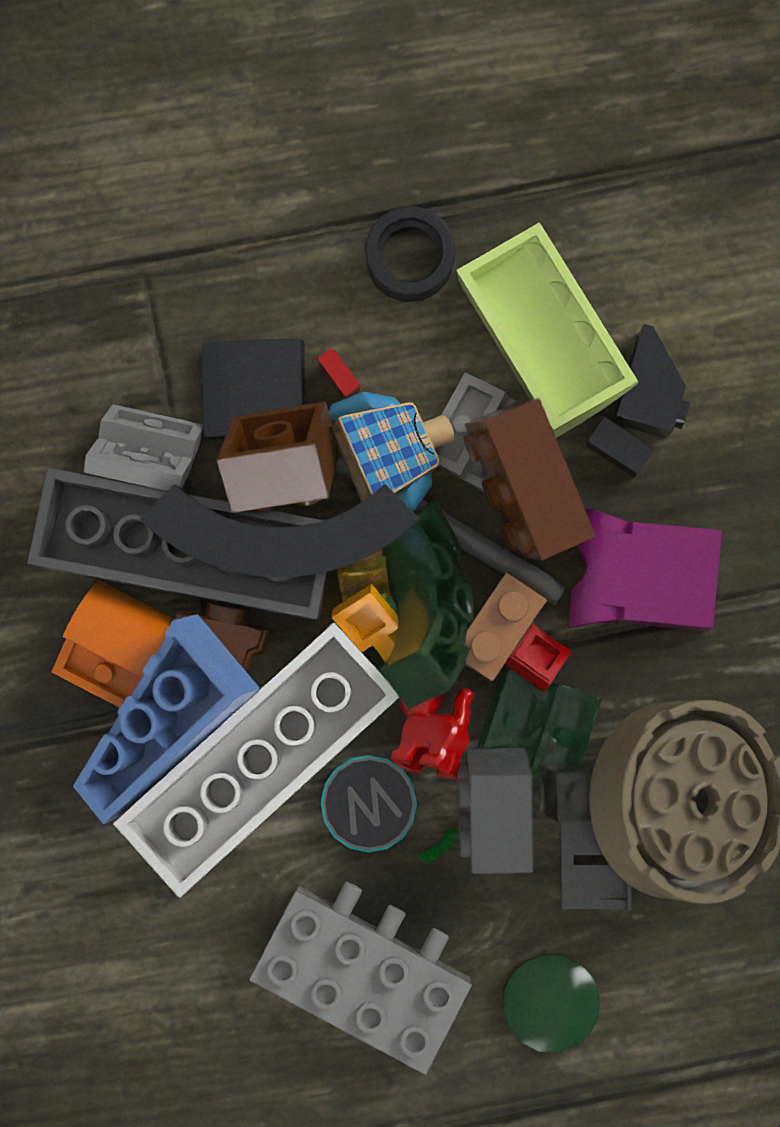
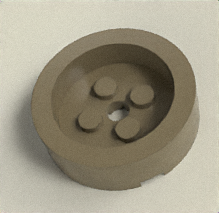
M663 701L634 711L620 722L608 736L597 757L590 783L591 822L599 848L605 859L620 878L630 886L645 894L664 899L704 904L718 903L746 891L744 887L759 872L766 873L780 850V756H774L768 742L762 735L766 731L754 718L743 710L720 701ZM701 788L706 791L708 796V806L702 814L698 812L696 803L691 801V797L696 796Z

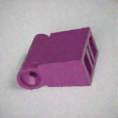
M584 508L596 537L576 545L583 559L586 571L582 579L571 589L568 628L611 622L704 632L713 628L722 530L626 522L614 516Z

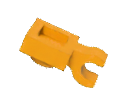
M372 584L333 608L331 618L361 653L374 646L392 670L409 660L405 651L410 649V646L406 639L396 631L400 628L401 619Z

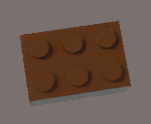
M540 398L516 401L464 424L468 432L467 435L463 436L466 450L474 463L480 461L487 478L482 481L483 491L490 505L493 508L498 506L505 524L500 526V531L505 544L511 552L517 551L518 556L544 560L596 537Z

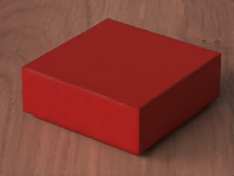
M330 348L317 358L319 368L342 399L360 393V383L335 350Z
M532 624L505 662V665L544 692L572 651Z

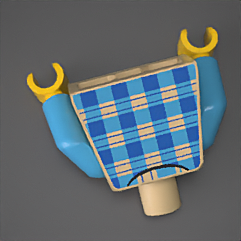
M361 392L333 403L328 411L335 440L361 501L363 502L386 484L412 511H415L432 486L431 473L440 465L435 448L454 441V431L449 419L445 415H440L422 422L418 410L413 403L401 404L395 397L370 392Z

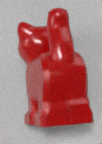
M423 679L418 687H414L400 700L399 707L406 716V722L401 731L399 748L392 752L390 759L406 772L422 774L425 765L437 769L436 775L439 777L456 780L458 769L461 765L460 758L466 750L470 739L468 727L471 714L470 704L474 698L472 690L462 688L458 692L453 702V715L438 714L444 703L445 696L443 693L435 692L431 688L429 681Z

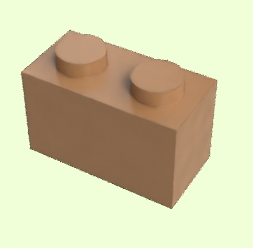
M506 572L450 656L487 681L492 682L547 599Z

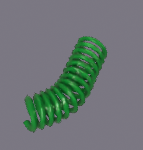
M447 828L439 844L437 843L433 847L424 850V852L418 853L420 861L423 860L427 865V862L430 863L445 855V850L449 852L448 848L452 849V846L448 843L455 845L453 842H457L455 839H458L456 836L459 834L455 832H458V830Z

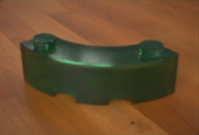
M435 500L414 512L420 520L401 537L384 547L381 556L395 588L398 604V632L392 653L380 671L408 710L448 691L457 680L470 651V647L465 645L467 624L474 621L472 586L463 582L457 558L461 557L463 553L453 529Z

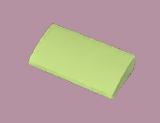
M540 222L457 269L458 281L527 396L529 399L540 398L556 438L595 415L638 384L637 378Z

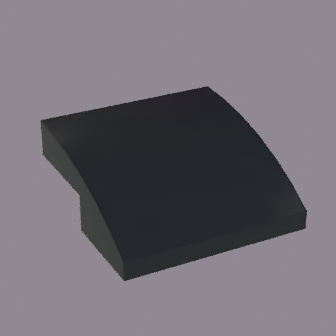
M254 339L202 343L204 438L212 440L225 439L234 416L306 405L304 340Z

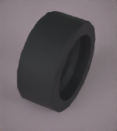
M416 206L396 208L382 215L369 231L365 244L367 272L375 287L389 298L402 302L423 301L438 293L450 278L455 261L454 238L446 223L432 211ZM413 227L425 231L432 237L437 246L438 259L435 268L428 276L419 281L406 282L396 279L387 271L382 260V250L385 241L392 233L402 228Z

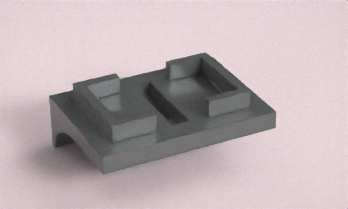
M590 810L560 811L561 908L632 911L631 886L620 878L609 864H574V855H603L594 834Z

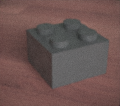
M525 748L466 749L467 765H460L457 777L460 809L467 808V812H458L461 857H470L472 874L533 872L532 774Z

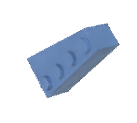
M198 614L172 621L164 634L166 639L155 655L150 657L142 671L144 675L131 696L126 697L117 712L119 716L111 730L102 737L73 785L74 789L103 824L121 817L260 689Z

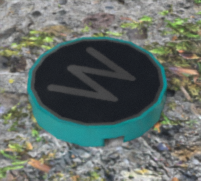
M374 755L351 758L335 768L324 784L320 802L323 821L333 837L349 849L367 853L388 849L402 840L414 822L417 808L414 785L406 772L391 760Z

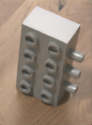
M345 882L334 904L299 886L249 980L426 1075L472 986L469 976L438 960L449 936L436 928H432L423 947L419 950L394 937L406 915L401 909L388 905L376 927L351 914L362 893V889L356 885Z

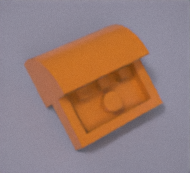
M99 580L88 591L73 614L62 636L66 639L51 672L120 708L126 697L131 696L144 675L142 673L150 657L155 655L166 639L164 634L175 618Z

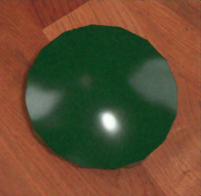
M543 954L526 960L512 973L503 989V1012L510 1030L523 1044L539 1052L559 1053L578 1046L591 1034L599 1017L600 996L593 977L580 963L564 954Z

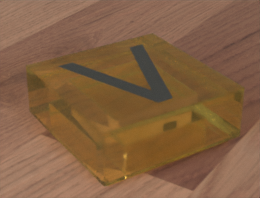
M385 556L366 557L337 569L342 602L370 584L376 588L384 599L391 598Z

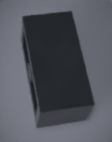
M603 417L585 446L634 478L639 474L654 451L652 447L606 417Z

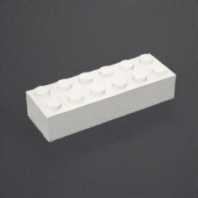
M333 623L113 824L180 898L401 695L341 629Z

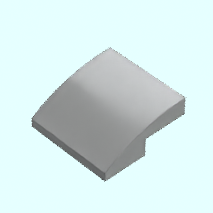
M464 373L442 415L449 419L452 425L454 441L435 448L440 463L438 467L484 492L482 481L487 478L480 461L474 463L466 450L463 436L467 435L468 432L464 424L514 403L516 400L509 398L505 391L468 373Z
M112 404L101 419L98 439L86 454L84 473L168 491L174 484L182 489L203 436V424Z

